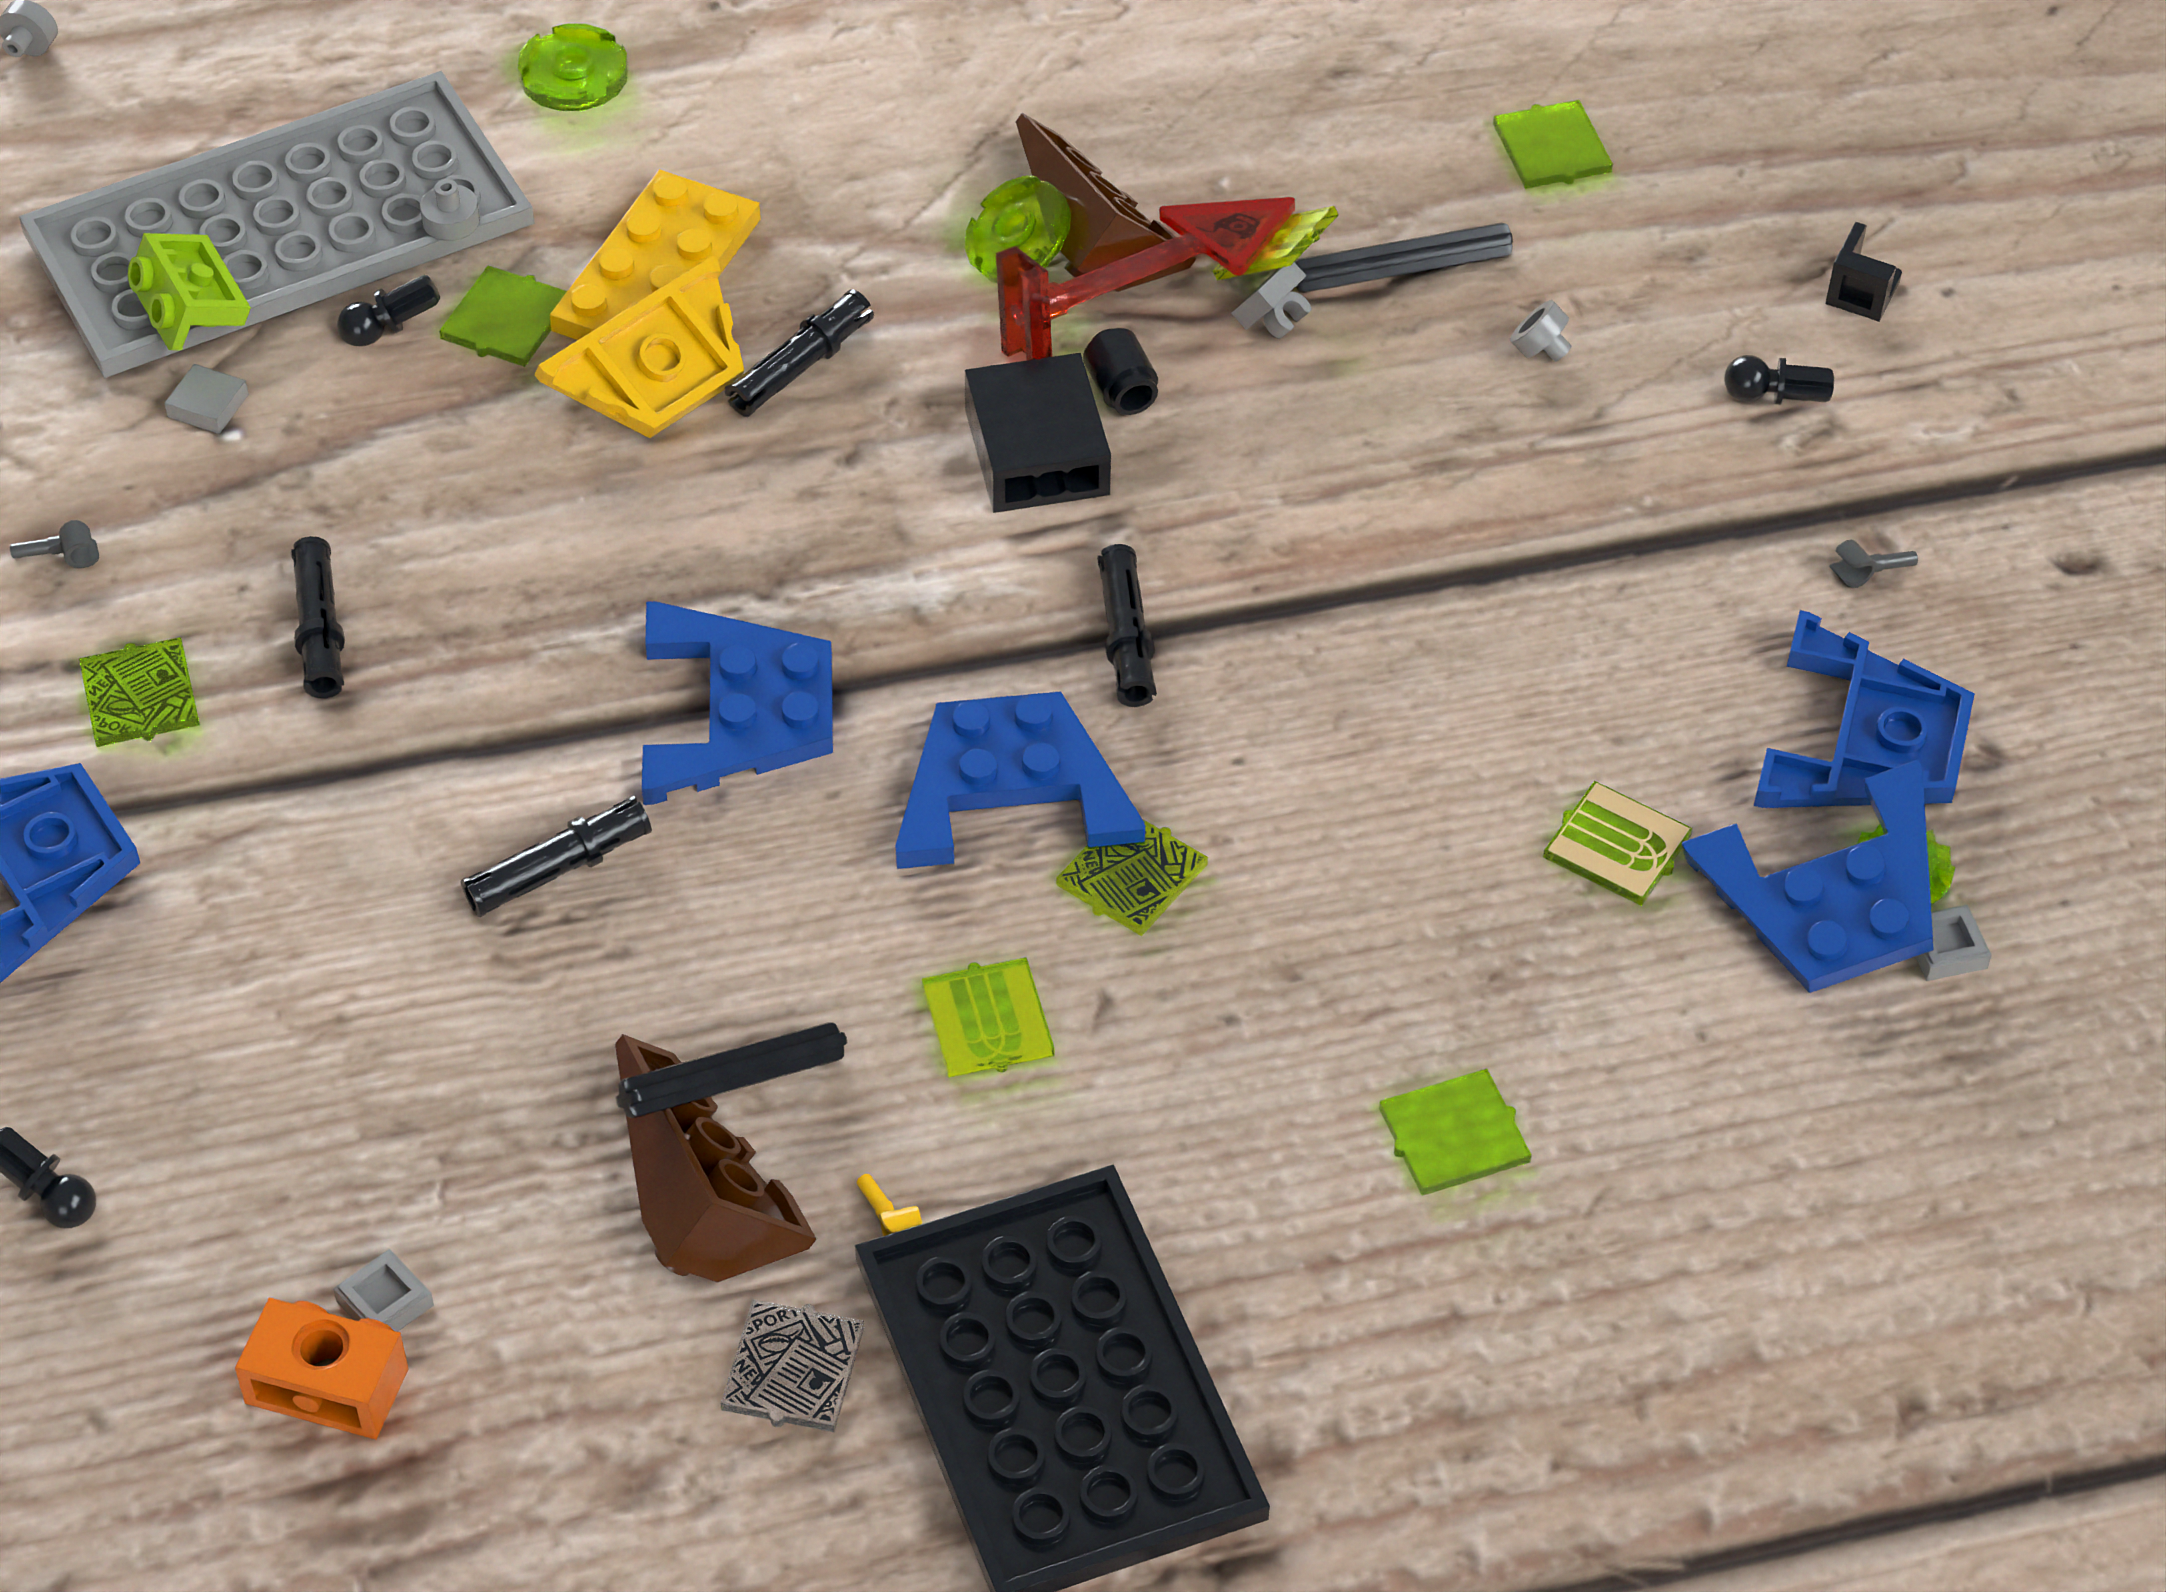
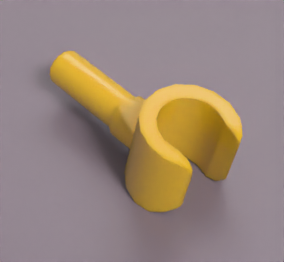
M863 1174L858 1178L856 1184L874 1208L875 1214L880 1221L882 1236L922 1224L917 1205L894 1210L892 1202L887 1199L870 1174Z

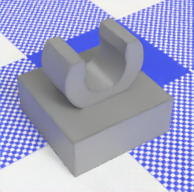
M1294 261L1289 266L1279 268L1231 314L1246 330L1264 316L1267 330L1274 337L1281 339L1294 328L1291 321L1284 315L1283 310L1287 311L1296 322L1300 321L1312 310L1304 296L1297 292H1290L1307 275Z

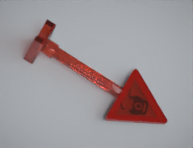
M1281 197L1161 206L1159 208V219L1180 234V237L1172 238L1061 284L1056 282L1049 283L1048 271L1017 246L996 253L1001 352L1009 357L1023 351L1026 354V360L1052 357L1051 320L1067 314L1068 308L1169 268L1201 253L1207 254L1236 276L1243 275L1295 211V198Z

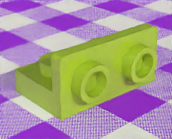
M143 233L137 254L129 262L128 282L130 288L137 294L149 315L152 326L157 329L168 350L181 351L183 349L191 325L203 327L245 325L251 307L208 235Z

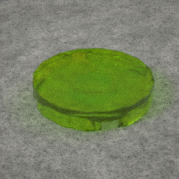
M589 24L558 25L552 27L553 34L546 35L540 39V33L530 38L519 52V82L525 94L540 106L557 111H584L602 106L618 96L627 83V52L623 44L622 46L617 44L615 36L603 28Z
M1025 175L1004 182L991 191L980 203L984 210L980 213L977 221L973 217L971 218L966 229L964 249L969 263L992 283L1011 285L1030 279L1046 268L1061 250L1069 233L1071 210L1066 197L1051 183L1041 181L1037 176Z

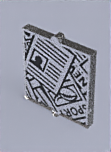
M753 1299L721 1400V1410L771 1420V1425L777 1428L783 1426L784 1423L835 1432L863 1335L864 1321L815 1312V1307L811 1304H806L800 1309Z

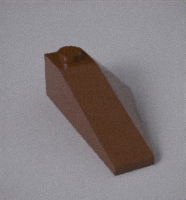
M1024 113L1020 114L1015 122L1052 242L1069 260L1065 269L1073 277L1089 287H1093L1098 281L1119 292L1191 268L1196 261L1195 256L1165 226L1156 220H1153L1151 223L1148 218L1135 208L1138 203L1131 196L1101 176L1103 172L1064 137Z
M624 1034L615 1043L620 1081L627 1077L682 1063L674 1053ZM711 1097L638 1118H630L626 1115L642 1222L656 1247L655 1255L657 1259L671 1272L680 1276H687L690 1273L718 1283L808 1250L816 1241V1237L797 1202L780 1180L771 1179L766 1184L749 1163L756 1154V1151L744 1137H735L728 1129L712 1119L718 1105Z

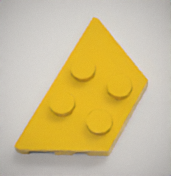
M714 255L705 259L539 364L534 376L539 382L648 438L658 434L724 391L725 387L741 377L745 370L739 345L734 341L731 333L733 320L729 303L724 304L718 276L721 272L719 261Z

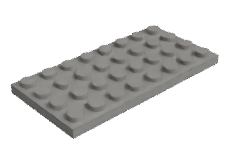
M442 71L19 216L27 241L104 378L179 352L168 350L157 329L152 326L149 315L137 294L130 288L128 282L129 262L137 254L143 233L208 235L251 307L244 326L203 327L191 325L182 349L184 350L534 224L531 204ZM444 179L453 180L457 185L467 187L477 197L480 216L479 225L472 234L459 240L444 241L433 238L427 234L422 224L420 201L429 190L435 187L437 182Z

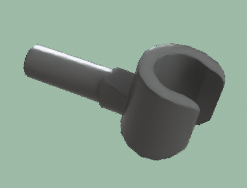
M71 520L65 523L60 528L59 536L12 543L10 545L11 556L14 559L63 553L65 562L74 568L90 567L99 560L97 543L91 538L89 527L79 520Z
M1851 539L1837 546L1836 553L1843 560L1832 563L1829 567L1845 584L1851 588H1858L1865 584L1875 572H1881L1885 569L1916 566L1918 555L1915 551L1868 555L1855 540Z

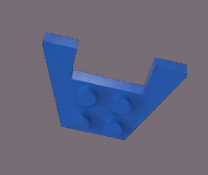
M646 602L645 646L647 660L710 658V719L708 743L643 745V805H654L667 801V792L695 785L697 792L720 786V777L754 768L758 775L833 753L831 641L661 602Z
M1800 610L1787 667L1850 681L1834 758L1832 762L1767 748L1754 806L1760 808L1871 805L1865 792L1864 778L1918 759L1923 767L1925 804L1952 803L1975 693L1904 658L1899 665L1869 651V641L1851 632L1843 638L1820 627L1822 618L1810 612Z
M1061 691L936 703L896 841L897 869L954 864V844L949 812L1078 800L1081 807L1088 851L1099 849V846L1105 849L1106 845H1108V849H1111L1110 845L1113 848H1123L1116 844L1126 843L1127 845L1130 844V846H1134L1131 843L1143 846L1145 845V824Z
M1919 759L1864 778L1865 792L1885 834L1764 877L1759 876L1737 823L1682 842L1683 853L1687 863L1696 872L1700 870L1715 886L1717 895L1731 910L1736 909L1756 930L1758 939L1809 993L1934 950L1923 767Z
M81 763L0 779V880L17 905V907L0 915V983L140 864L136 846Z

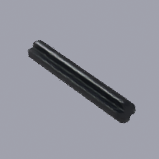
M1501 222L1300 258L1295 263L1307 276L1296 287L1299 292L1306 293L1506 257L1512 253L1513 237L1508 224Z
M827 1022L627 1077L618 1084L619 1094L616 1096V1103L619 1108L624 1109L627 1117L638 1118L841 1060L844 1057V1045L848 1043L847 1037L844 1032L840 1033L835 1023Z

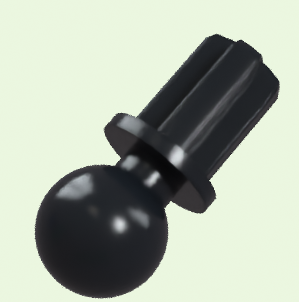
M422 275L388 293L383 289H379L374 292L377 304L354 302L341 311L337 322L338 332L341 338L350 345L367 346L373 344L381 338L384 326L389 325L395 333L403 330L402 322L436 306L440 300L438 289L428 275Z
M1743 355L1734 359L1728 365L1724 375V382L1729 394L1739 401H1756L1767 392H1774V404L1781 405L1782 399L1815 402L1830 401L1833 395L1835 377L1833 370L1830 368L1787 365L1786 358H1779L1777 369H1770L1761 358L1753 355Z
M4 1127L0 1129V1173L21 1189L18 1197L26 1201L34 1193H37L41 1197L40 1206L44 1217L51 1224L60 1228L77 1227L90 1219L96 1207V1194L92 1185L83 1177L75 1174H56L54 1170L61 1160L57 1155L53 1154L47 1158L12 1128Z

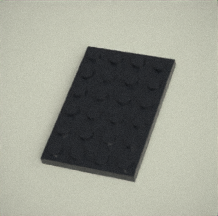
M1114 1164L855 1245L856 1262L990 1592H1056L1269 1520L1270 1505Z

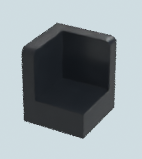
M1855 222L1834 262L1825 304L1880 322L1900 283L1902 271L1894 265L1861 255L1867 225Z

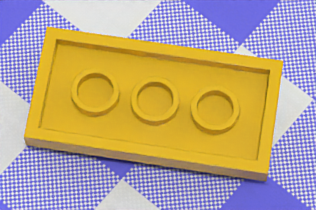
M659 169L550 313L551 330L579 340L712 255L719 261L720 276L761 220L760 203Z

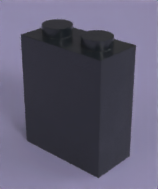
M1081 353L965 370V412L993 513L1110 495L1111 452Z

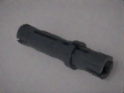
M850 289L823 313L816 317L815 314L809 315L800 323V330L760 360L745 374L725 387L726 396L730 397L734 393H738L728 400L729 404L740 415L749 417L768 399L799 377L815 362L824 356L826 359H830L840 350L841 343L848 336L874 318L873 310L868 309L863 314L861 313L871 306L870 302L859 291Z
M309 536L296 541L293 544L294 549H291L299 626L295 630L294 642L297 652L302 655L303 687L305 692L315 698H330L339 694L342 691V686H344L340 652L344 648L345 636L342 626L337 623L335 592L330 559L331 547L326 540L320 537Z
M1125 544L1109 545L1101 551L1102 556L1098 555L1097 557L1110 634L1105 642L1108 661L1114 666L1118 701L1128 707H1140L1150 703L1153 700L1152 695L1156 696L1157 694L1150 661L1155 653L1152 634L1146 630L1140 583L1137 574L1136 552L1132 547Z
M632 795L626 800L613 805V807L587 819L578 816L568 821V828L540 843L538 842L484 871L462 879L461 886L471 908L478 917H482L501 905L527 894L573 869L575 870L585 864L588 867H593L603 862V855L629 841L651 833L650 820L640 801L637 802V798Z

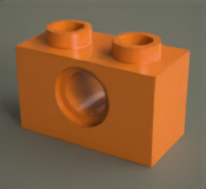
M270 1297L235 1366L245 1404L375 1440L378 1438L409 1369L401 1333L394 1331L387 1324L370 1318L356 1321L333 1315L319 1305L308 1301H296L292 1304ZM325 1359H337L326 1366H314Z

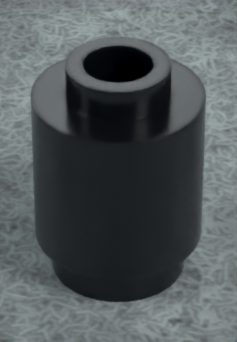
M1125 328L1106 329L1096 334L1084 350L1083 361L1105 403L1123 415H1134L1146 410L1157 398L1158 376L1136 335L1131 330Z

